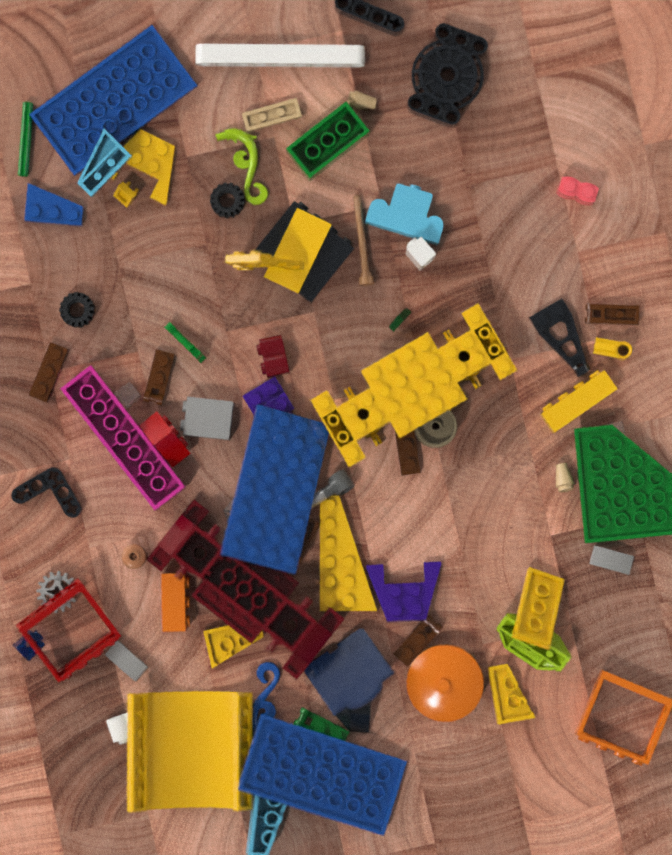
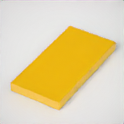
M297 208L273 257L304 262V270L268 267L264 278L299 294L332 224Z
M531 567L527 569L512 638L547 650L550 648L565 579Z

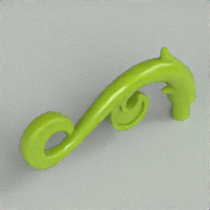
M235 128L225 129L224 132L215 134L217 141L227 139V141L233 140L237 143V140L246 145L249 151V160L243 159L247 155L246 152L238 151L235 153L233 161L240 169L249 168L244 185L246 200L253 205L264 203L268 197V190L263 184L254 183L253 185L260 190L259 196L252 197L249 192L258 164L257 147L253 139H257V136Z

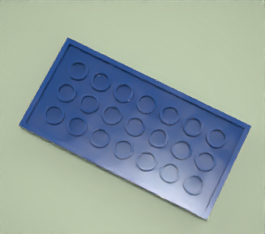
M151 25L29 115L73 175L76 176L84 170L103 129L120 144L198 86L154 26Z
M262 405L256 406L220 555L296 574L329 436L324 423Z
M261 714L237 789L384 836L407 761Z

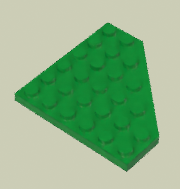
M613 425L574 428L584 543L672 535V473Z

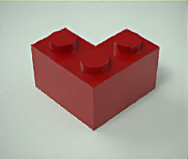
M156 411L139 426L155 448L174 467L191 454L186 448L189 444L182 436L178 438L177 435L180 433L171 425L170 420L165 415L161 417Z

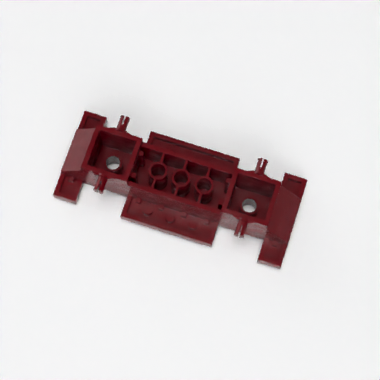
M193 500L146 560L162 572L172 558H174L181 566L174 575L178 580L181 581L187 572L193 573L201 579L202 583L191 596L251 644L262 630H265L273 639L265 648L271 654L278 645L289 649L293 654L282 668L297 680L345 618L329 607L317 622L306 611L313 602L310 598L306 596L301 605H297L288 599L299 585V582L288 573L220 555L222 546L214 537L221 528L215 524L209 533L202 531L198 526L209 511L196 500ZM198 548L205 550V556L201 559L195 556V551ZM288 620H294L296 623V628L293 631H288L285 627V623Z

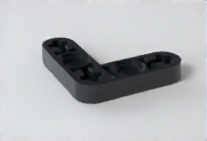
M55 467L49 468L19 485L11 493L14 502L23 504L51 489L68 517H78L82 512L81 504L60 469ZM51 471L54 473L58 472L57 479L59 482L64 481V484L58 485L55 489L53 485H56L55 480L49 479ZM35 480L42 482V489L40 491H34L32 488V483ZM28 485V488L30 492L33 493V495L30 496V494L27 493L23 496V500H21L20 498L16 499V496L18 495L17 491H26L27 489L25 488V486ZM61 487H66L69 491L66 498H61L58 495V490ZM73 497L74 500L70 502L73 506L77 505L76 514L69 513L70 506L68 503L64 505L63 501Z

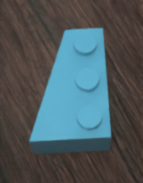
M103 129L77 184L93 197L132 156Z

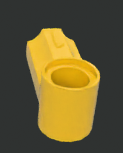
M596 337L593 354L626 360L632 353V347L628 342ZM620 346L626 347L628 354L625 356L620 355L618 348Z

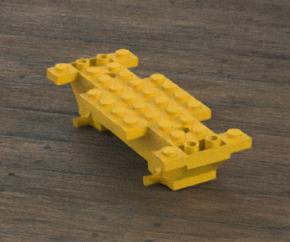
M479 304L461 313L470 331L456 339L453 337L450 329L442 334L448 343L437 349L429 333H426L361 370L370 388L355 396L351 387H348L343 391L349 400L337 407L328 391L310 400L349 467L366 458L357 443L358 441L371 437L377 447L383 443L377 433L389 423H391L399 438L467 400L458 385L459 383L470 380L475 389L481 387L482 385L477 375L488 366H492L499 380L517 371ZM459 353H468L469 360L462 362L458 357ZM362 409L367 410L369 413V417L366 420H361L358 417V412Z

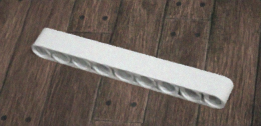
M197 44L196 65L364 67L365 46Z

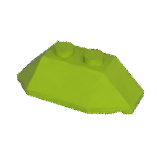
M507 613L496 628L504 648L537 670L562 671L572 656L561 637L553 632L551 646L548 650L512 638L517 614Z

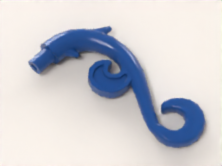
M272 662L262 663L257 669V677L262 683H268L264 677V673L268 670L273 671L274 680L255 699L252 705L253 737L258 724L259 710L264 708L265 713L261 714L272 718L276 714L274 704L265 701L276 687L280 678V670Z

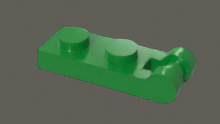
M301 707L299 711L301 714L293 723L296 726L343 741L346 740L350 732L304 707ZM307 717L313 719L310 725L305 723Z

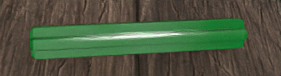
M23 102L18 161V176L28 177L33 120L29 114L33 112L34 104L32 102Z

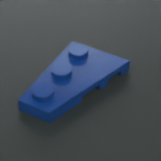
M28 183L25 222L82 226L83 206Z

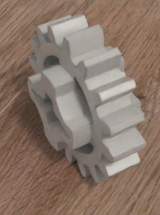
M58 571L56 576L53 572H50V578L43 576L45 582L38 583L42 587L36 590V592L41 593V596L37 597V599H42L41 605L48 601L46 595H49L51 598L56 595L49 591H53L57 587L62 591L65 588L63 581L70 585L74 578L68 579V573L61 576V571ZM55 579L54 585L46 588L47 584ZM73 597L59 608H61L62 612H65V607L72 608L71 601L77 602V600Z

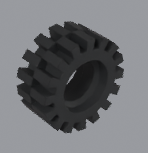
M224 182L212 190L210 204L214 212L220 217L233 218L243 210L245 199L242 190L237 185ZM226 193L232 194L235 198L233 206L228 208L223 207L220 203L221 196Z
M74 292L63 298L64 300L60 303L59 312L63 321L69 326L81 328L84 325L87 326L93 320L95 306L88 296L83 293ZM74 303L83 304L85 311L82 316L73 317L71 315L70 307Z

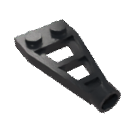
M563 299L529 317L538 335L574 370L577 377L591 370L586 363L573 316ZM559 322H563L568 331L567 337L561 341L556 340L549 332L550 328ZM568 341H572L577 350L576 355L572 357L567 356L562 349V345ZM578 364H583V366L577 368Z

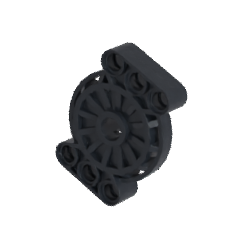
M442 23L435 29L434 37L436 41L425 46L418 53L413 63L411 82L416 94L409 97L407 108L414 115L448 128H454L459 124L461 117L458 110H462L470 105L477 98L482 88L484 73L480 57L485 55L488 43L483 37ZM445 30L448 32V36L442 38L438 35V32ZM463 37L466 43L458 44L456 38ZM477 43L482 44L484 49L476 51L474 45ZM432 48V50H430L426 55H424V53L427 50ZM420 59L421 63L419 69H415L416 64ZM476 66L479 67L480 76L477 75V67H476ZM449 68L454 74V79L444 81L440 73ZM415 76H418V86L415 83ZM477 82H480V83H479V87H478L477 91L475 92V91H474L475 85H476ZM469 96L472 97L469 101L465 102L464 104L462 103ZM418 100L421 103V107L413 108L411 102ZM436 107L438 108L439 113L437 115H431L429 113V108ZM448 114H454L457 117V120L454 122H450L447 120L446 116Z

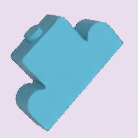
M397 184L389 206L382 199L372 201L365 220V224L410 238L416 237L417 240L422 237L427 243L437 246L444 225L442 219L438 216L427 218L433 195L422 191L421 187L410 184V187Z

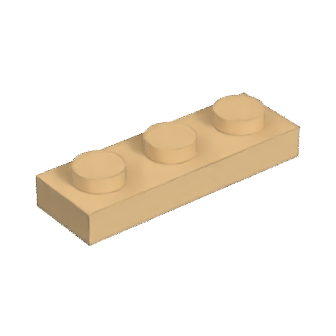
M297 98L242 113L247 133L302 117Z

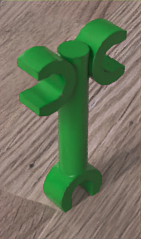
M170 322L164 327L201 364L207 359Z

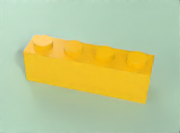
M597 370L589 376L591 380L586 383L581 381L573 387L575 391L570 394L565 392L559 396V402L555 405L549 403L542 408L543 413L540 416L552 433H555L618 389L605 370L601 373Z

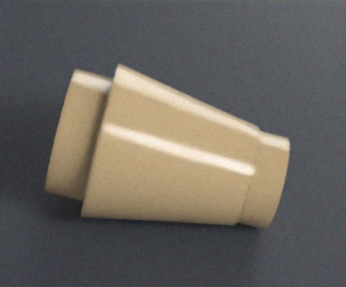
M355 90V92L350 91L347 103L352 109H375L376 98Z
M567 463L557 464L556 488H558L559 492L573 490L575 483Z

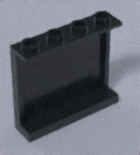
M294 201L254 251L270 254L273 257L296 209L299 208L309 213L307 211L309 208L302 202L297 203ZM316 213L313 215V216H315V217H317V218L322 219V218H321L320 216H318ZM332 226L299 292V295L311 304L348 256L354 251L353 243L346 237L343 239L337 235L339 232Z

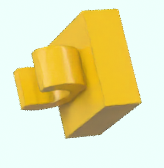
M130 181L126 184L121 182L113 194L126 208L132 204L139 190L136 188L133 191L129 187Z

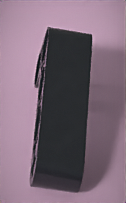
M335 0L334 2L337 13L389 35L399 36L404 30L405 23L403 18L362 0H344L348 3V6L345 8L338 6V3L342 0ZM361 7L366 12L363 15H358L355 11ZM375 15H381L383 17V21L375 22L373 20V17ZM396 22L399 23V27L393 29V25Z

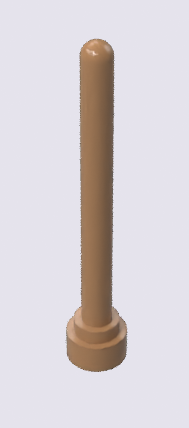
M355 195L353 199L362 269L359 285L369 286L374 285L375 282L374 276L369 272L360 195Z

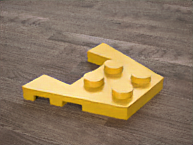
M140 129L123 146L132 156L126 164L158 180L150 198L166 206L175 146ZM119 171L111 178L112 180L116 179Z
M251 251L250 254L233 252V255H226L225 263L233 266V268H237V270H254V268L260 267L304 270V262L272 257L270 254H262V252Z

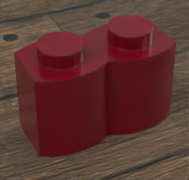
M282 335L259 339L260 344L256 345L258 355H262L264 363H260L262 374H266L267 378L289 374L290 370Z

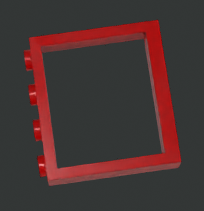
M79 578L16 624L17 629L58 683L67 678L69 679L75 670L84 668L88 664L87 661L93 657L97 658L103 653V649L107 646L115 645V642L121 637L120 633ZM79 592H82L110 632L57 670L29 634L28 630Z

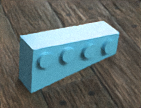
M256 795L252 796V810L246 845L247 855H269L287 805Z

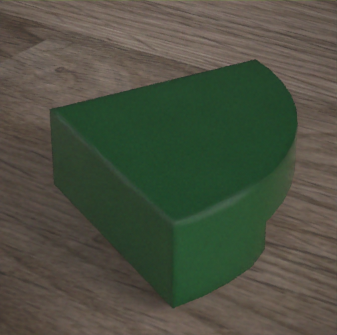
M405 308L393 320L389 328L394 332L412 312Z

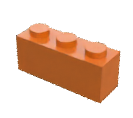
M176 573L161 574L162 632L187 631V627H190V615H186V608H190V596H186V589L189 588L190 582L186 574L181 581L174 576Z

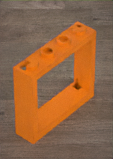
M600 670L575 734L579 736L578 740L587 744L589 741L597 743L596 747L607 751V748L614 751V755L624 759L625 756L632 758V763L640 766L643 763L649 765L671 711L672 699ZM604 679L663 704L643 756L583 731Z

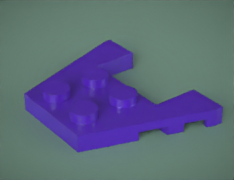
M424 562L425 582L384 584L383 564L366 565L367 573L387 622L426 621L441 562Z

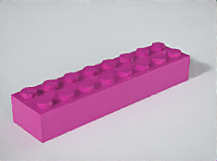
M90 365L60 388L154 511H157L187 488L93 366Z

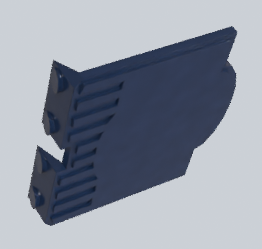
M361 628L338 643L339 648L330 654L327 651L311 662L304 671L334 716L345 708L357 709L370 703L381 692L382 682L395 674L366 631Z

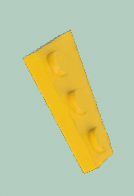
M229 625L203 631L212 669L251 645L249 641ZM263 630L253 643L264 637Z
M501 664L487 667L497 724L536 718L527 704L528 702L525 696H523L509 665Z

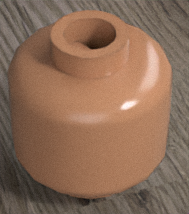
M131 544L124 548L121 559L126 567L138 569L146 563L147 552L142 546Z

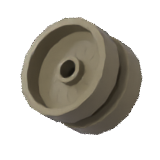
M448 410L415 429L414 432L417 439L424 446L441 448L455 437L457 421L454 414ZM434 423H437V426H439L438 430L432 428Z

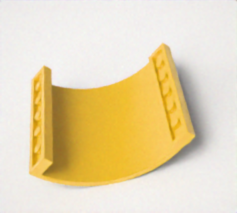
M176 691L128 694L127 812L169 808H232L233 811L252 810V794L237 789L252 743V692Z

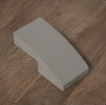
M594 545L589 564L629 575L634 556Z
M118 640L105 654L135 682L148 669V666Z

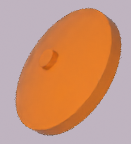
M441 644L427 648L414 659L407 674L406 685L412 704L421 714L435 721L452 722L464 718L476 708L482 697L484 678L480 665L469 652L458 646Z

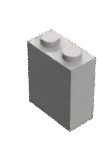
M187 397V401H183L182 412H185V420H181L180 431H183L184 436L230 441L234 402Z

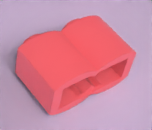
M566 176L560 180L556 194L561 198L575 199L578 203L589 206L595 202L599 188L594 184L580 183L577 179Z

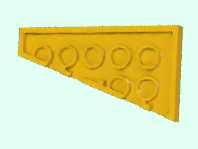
M330 496L320 503V611H327L329 607L334 611H377L340 497Z

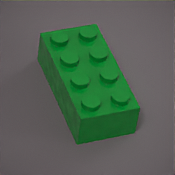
M346 101L286 148V152L306 178L312 181L370 135V130Z

